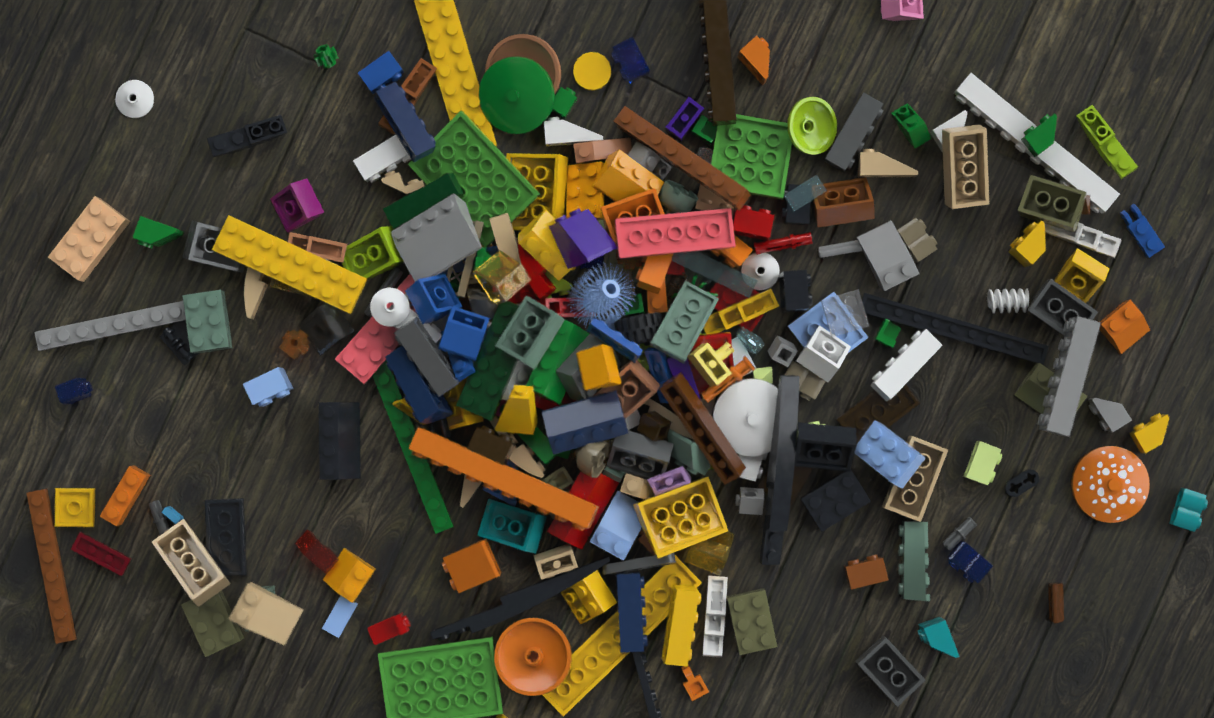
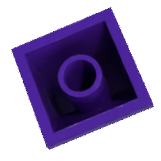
M580 208L569 213L570 217L566 218L565 215L555 219V224L549 226L568 269L587 263L618 248L589 209L581 211Z

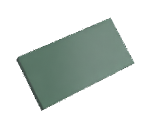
M685 280L653 337L650 346L684 364L719 298Z

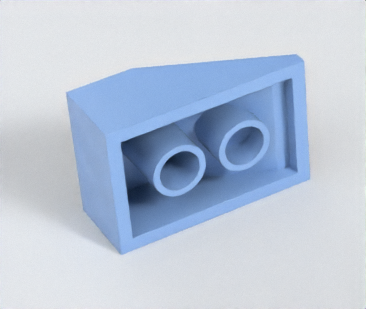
M617 490L590 542L624 561L641 529V524L633 506L638 501Z

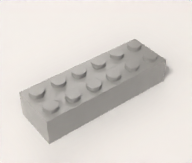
M1079 316L1069 318V321L1066 320L1063 328L1065 336L1064 339L1060 340L1058 350H1060L1059 358H1056L1053 364V369H1055L1054 376H1051L1048 382L1049 394L1043 400L1044 412L1038 418L1039 430L1059 436H1070L1100 322Z

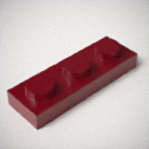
M79 532L71 547V550L120 576L124 575L132 558L83 532Z

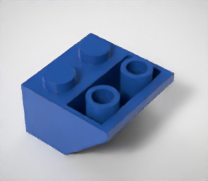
M452 306L439 349L476 361L490 318Z

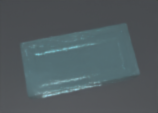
M815 175L785 194L784 197L793 212H795L827 190L819 177Z

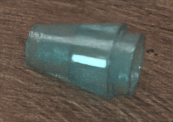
M744 327L736 333V336L749 353H758L765 344L761 337Z

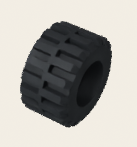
M654 312L617 320L614 326L615 331L620 332L628 341L642 344L652 341L663 320L661 313Z

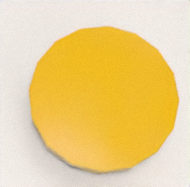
M589 52L577 59L574 64L573 74L575 81L582 88L595 91L607 84L611 77V67L605 56L596 52Z

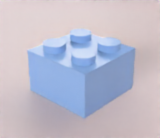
M280 367L243 384L252 405H259V407L273 403L272 399L275 397L281 399L290 394L289 391L293 389L284 368Z

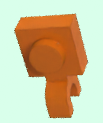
M689 665L688 667H681L687 678L683 685L692 701L709 692L700 674L694 676Z

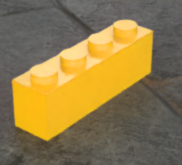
M673 585L661 656L662 661L666 665L688 667V660L690 661L692 658V649L690 648L691 642L695 640V631L693 629L694 623L698 621L697 605H700L701 593H699L696 587Z

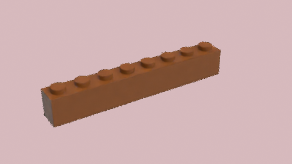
M626 106L623 107L615 118L614 123L619 129L652 149L661 158L737 210H740L750 197V193L745 187Z

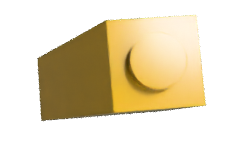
M514 385L500 414L495 431L533 435L538 422L533 386Z

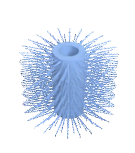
M611 262L610 277L607 271L605 275L604 268L603 271L600 268L602 278L600 277L599 270L596 269L597 278L593 274L594 271L587 274L584 273L585 276L577 278L580 286L576 284L577 289L580 288L577 294L583 295L580 297L583 300L574 299L572 301L581 302L578 311L585 308L583 311H585V315L588 314L587 317L590 318L591 322L594 319L593 314L597 319L596 313L598 318H600V315L603 316L607 322L606 324L612 321L615 322L616 320L614 319H618L617 316L622 317L620 312L621 314L623 313L622 306L619 307L622 301L619 299L627 304L630 302H627L628 299H623L630 296L626 297L625 295L627 294L620 293H627L625 291L629 290H623L627 289L624 288V284H618V278H615V273H613V279L611 278ZM607 310L611 312V317L608 315Z

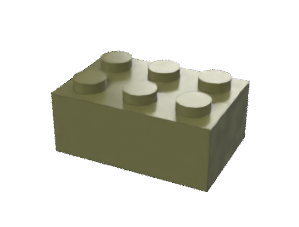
M762 588L727 596L739 655L777 647L765 589Z
M222 590L199 607L192 600L181 604L205 657L244 639L238 624L229 620L232 611Z

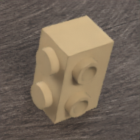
M570 544L533 555L541 579L551 578L556 574L578 568Z

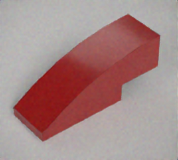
M517 242L521 265L531 288L539 299L547 298L557 289L545 275L548 270Z

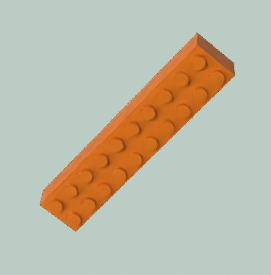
M418 427L409 449L413 451L412 455L421 459L428 457L431 459L430 463L439 467L446 465L448 466V471L457 475L464 473L466 474V479L475 483L482 481L484 482L483 486L490 490L496 491V489L502 490V495L508 498H514V496L520 498L518 502L526 506H532L533 504L537 506V511L544 514L551 512L555 514V519L562 522L569 520L573 522L572 526L577 529L585 530V528H590L599 509V506L512 467L497 463L427 429Z

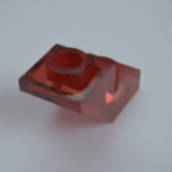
M308 529L295 543L303 555L326 574L339 561L334 552L329 547L323 545L313 532Z

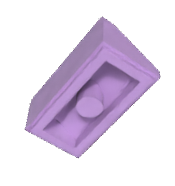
M681 466L649 478L647 481L654 495L657 496L690 484L691 476Z

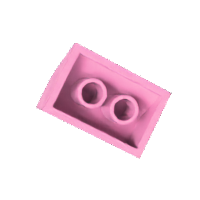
M881 0L882 19L891 21L924 19L923 1Z

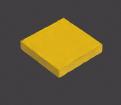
M55 488V527H95V488Z

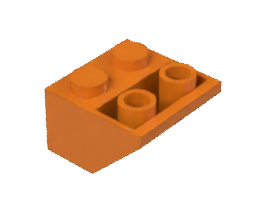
M734 235L735 248L709 250L715 256L721 255L725 258L724 263L732 269L734 267L738 269L753 251L751 247L736 235Z

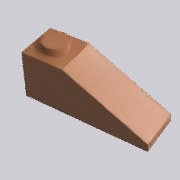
M630 138L573 144L576 164L606 161L609 154L617 150H621L628 155L632 149Z

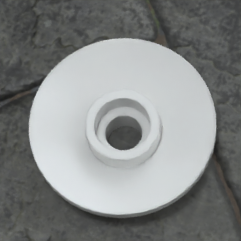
M127 81L119 87L116 93L117 108L127 117H143L153 107V92L142 81ZM132 95H136L135 101L130 100Z
M753 253L742 264V278L751 288L766 290L772 287L778 280L779 265L776 259L768 253L758 255ZM759 267L764 268L763 274L757 272Z
M384 288L373 296L370 304L371 314L383 326L392 327L399 325L406 319L409 313V301L400 290ZM392 303L394 305V309L388 310L386 307L387 304Z

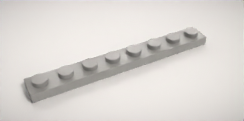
M180 301L35 332L38 351L186 321L184 303Z

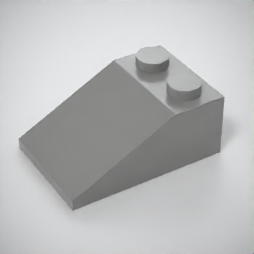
M891 220L857 237L880 289L886 291L919 274L908 249Z

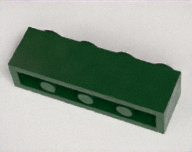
M447 173L383 208L392 228L396 229L450 195L455 194L459 197L464 192L454 173Z

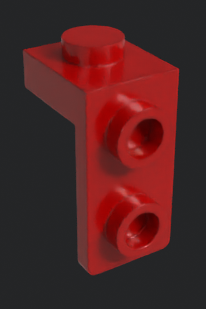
M403 612L368 627L367 630L374 645H377L399 634L407 633L410 630L409 626L411 624L407 615L404 616Z

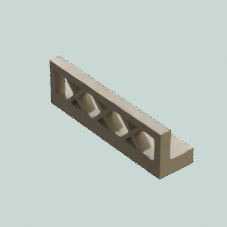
M472 221L480 241L484 222ZM477 251L468 256L466 262L464 259L462 260L465 266L461 273L456 274L453 266L448 269L446 277L449 282L457 278L460 283L458 292H455L457 297H466Z

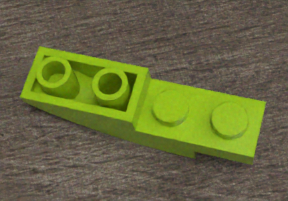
M1093 105L1076 116L1098 153L1121 179L1138 168L1137 164L1115 138L1113 130Z

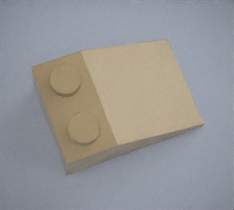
M251 582L247 584L229 620L285 645L303 609Z

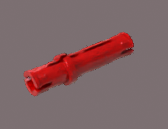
M808 232L799 235L789 234L788 237L755 242L754 248L756 255L788 248L796 249L798 246L813 244L811 233Z

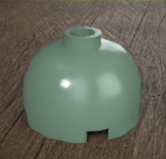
M667 180L661 188L659 198L662 205L665 206L664 210L669 214L690 212L698 201V196L691 190L688 192L683 189V185Z

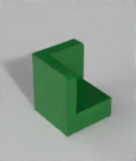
M701 115L691 134L711 145L716 136L717 126H713L707 117Z
M641 293L632 295L629 298H623L624 300L628 299L627 302L630 301L626 305V309L624 308L625 316L644 313Z
M884 319L873 340L893 348L901 328L889 322L890 320Z

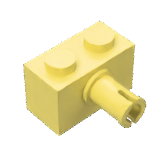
M728 342L716 352L709 343H704L688 355V359L710 387L719 385L732 374L723 363V360L734 352L733 347L729 348L731 345Z

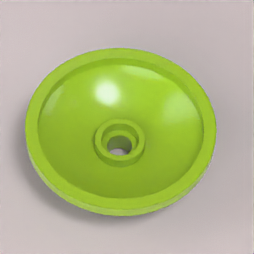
M803 98L790 111L787 125L788 134L793 145L802 153L808 155L823 153L832 145L836 137L837 120L831 106L821 98Z

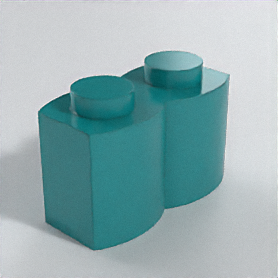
M1181 487L1169 524L1193 532L1199 529L1202 518H1200L1201 512L1206 509L1208 500H1206L1207 495Z

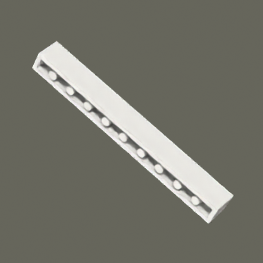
M972 73L965 78L954 92L955 98L960 103H966L971 107L972 113L978 117L981 115L986 119L985 123L993 129L997 128L1004 139L1013 141L1016 144L1015 147L1020 152L1029 154L1031 156L1030 160L1037 165L1041 164L1048 175L1056 176L1062 185L1087 192L1086 195H1090V209L1094 212H1100L1101 214L1106 212L1120 195L1056 141L1041 154L1034 157L1021 139L1025 136L1024 131L1031 126L1034 128L1037 126Z

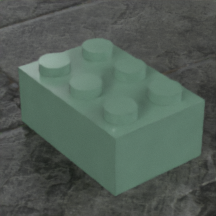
M215 290L182 295L190 352L196 354L233 348L225 292Z

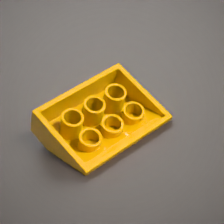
M507 153L506 158L510 162L512 158V164L540 193L512 222L514 231H522L545 209L556 219L564 216L568 157L560 154Z
M702 477L692 481L690 484L633 504L641 527L657 559L728 531L709 477Z

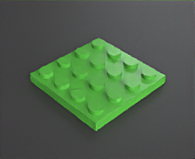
M736 114V124L718 125L711 165L745 187L752 195L783 200L792 141L788 134V123Z

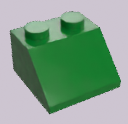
M140 216L132 238L138 240L137 244L152 249L153 245L160 247L183 236L184 232Z

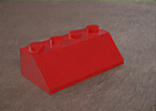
M580 472L569 493L599 506L591 527L580 530L573 527V522L569 520L562 522L554 518L547 532L582 550L619 482L603 473L597 478H592Z

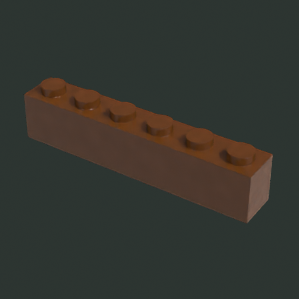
M682 372L668 379L659 390L724 485L740 477L746 466Z

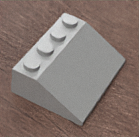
M455 194L450 195L391 231L395 246L415 282L418 279L440 274L482 248L466 202Z

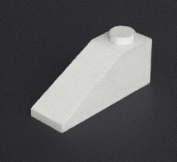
M550 117L548 121H544L546 146L573 145L603 140L602 135L565 120H559V117Z

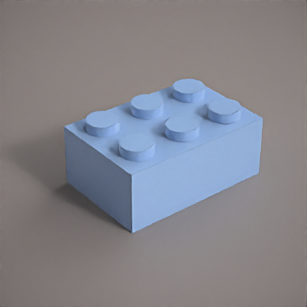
M876 420L857 443L855 450L857 456L895 486L902 489L926 458Z

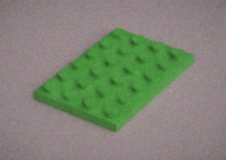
M460 111L434 137L436 146L433 153L414 163L411 161L408 165L426 185L447 173H454L464 192L459 198L466 202L472 221L484 222L480 243L487 248L495 240L489 218L508 213L512 223L540 193L463 111Z
M493 636L378 653L387 718H478L503 714L499 678L494 662Z

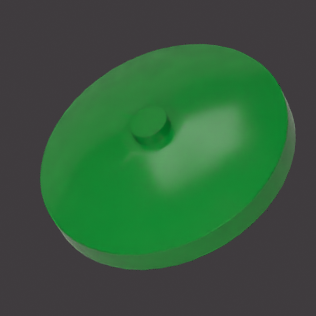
M520 56L501 59L489 67L481 80L479 87L481 109L488 121L501 131L511 134H522L535 130L547 120L553 109L555 93L552 80L546 70L532 59Z

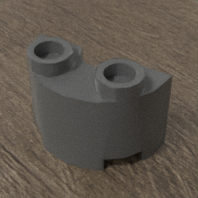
M468 289L467 291L471 312L488 317L492 321L501 299H505L503 290H490L486 293L481 292V289Z

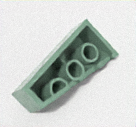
M902 521V525H899V537H902V544H899L898 554L902 556V563L898 565V574L901 575V583H898V594L901 595V598L907 600L930 601V594H926L929 577L928 573L925 572L929 565L928 553H925V549H928V522Z

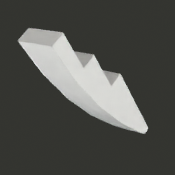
M1078 223L1075 233L1045 224V233L1112 258L1116 257L1122 241L1119 238L1104 234L1102 231L1084 226L1082 223Z
M708 576L702 656L722 657L728 577Z

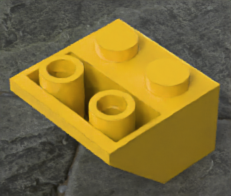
M1043 221L1030 223L1023 230L1025 234L1019 238L1017 237L1010 244L1012 248L1008 252L1024 267L1033 265L1046 251L1045 223Z
M598 570L561 591L562 596L580 624L604 613L617 603Z

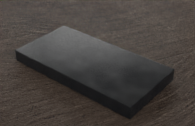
M244 498L204 500L206 550L225 576L247 575Z

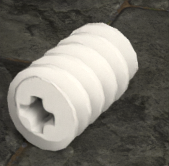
M1021 288L1018 289L1017 293L1015 289H1011L1009 293L1007 289H1003L1002 293L999 289H996L994 294L989 289L987 295L988 307L991 308L992 313H995L996 308H999L1000 313H1003L1004 308L1007 309L1008 313L1011 312L1012 308L1018 313L1020 307H1022L1023 313H1026L1029 306L1028 288L1025 290V293Z

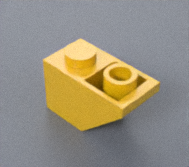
M1158 413L1150 418L1151 421L1145 425L1142 422L1133 427L1134 431L1130 432V435L1140 453L1146 454L1163 443L1169 421L1168 414L1161 415Z

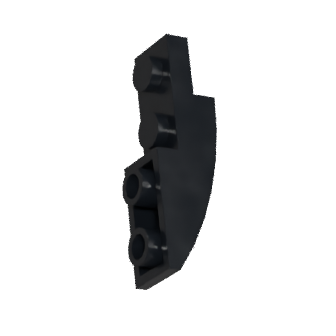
M278 115L245 125L240 129L207 138V142L214 158L265 143L287 134V130L282 116Z

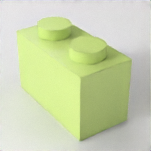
M976 441L963 477L984 485H988L989 482L992 483L996 474L994 468L996 464L999 465L1002 459V454H1000L1002 449Z

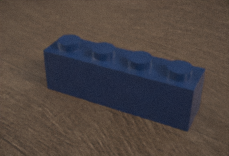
M394 82L376 91L374 96L375 102L413 163L433 153L436 146L435 139L431 134L427 133L424 121L416 115L415 107L406 99L404 89Z
M640 572L617 573L621 653L644 651V646H648L647 635H643V627H647L646 615H642V608L646 607L645 596H641V588H644V577H640Z

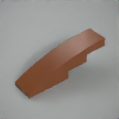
M422 58L401 85L405 91L406 99L413 105L416 104L437 70L436 67ZM383 115L378 125L395 135V132Z

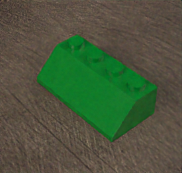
M565 320L538 365L533 369L526 386H533L535 395L560 405L566 390L556 370L585 340L589 333Z

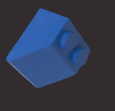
M446 274L418 279L405 291L422 324L435 322L449 315L452 306L462 308Z

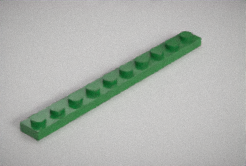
M386 360L373 374V378L435 534L454 527L427 458L421 459L412 455L413 451L409 449L416 430L411 417L392 405L394 401L403 399L393 373L387 367L388 361Z

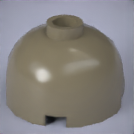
M600 441L576 448L575 456L579 470L589 477L597 478L606 466L603 463L605 457L609 458L610 443Z

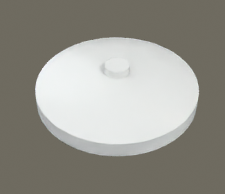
M753 378L737 381L726 388L715 403L713 419L735 452L740 455L758 456L766 454L771 450L778 388L767 381Z

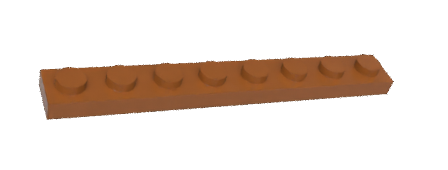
M42 489L28 492L26 494L55 642L57 644L76 640L48 490Z

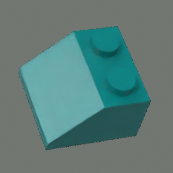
M939 616L918 624L920 630H917L921 641L955 658L960 657L945 619Z

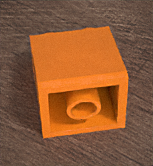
M486 538L443 557L444 562H442V566L446 573H450L452 578L449 580L453 590L457 589L458 593L499 577L502 573Z

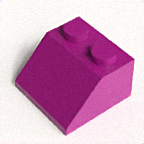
M307 178L289 184L270 199L287 233L313 221L324 213Z

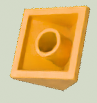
M601 344L576 352L584 391L621 385L612 346Z

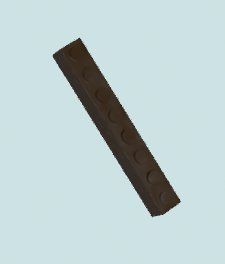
M699 0V8H703V15H700V24L705 29V34H702V45H706L703 60L704 64H708V71H705V82L709 83L710 90H706L707 102L711 101V109H708V119L712 120L713 126L736 124L727 1Z

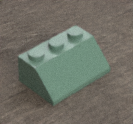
M526 296L495 346L535 369L565 319L551 309Z

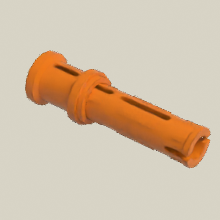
M746 356L737 365L730 367L729 370L732 374L719 385L711 386L701 393L708 403L735 381L743 380V376L751 370H756Z

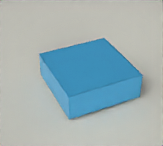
M171 506L165 507L162 511L175 524L184 519Z

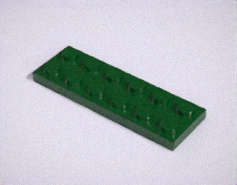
M503 298L474 362L476 372L468 376L456 406L490 421L494 419L518 362L516 358L495 346L519 308V305Z

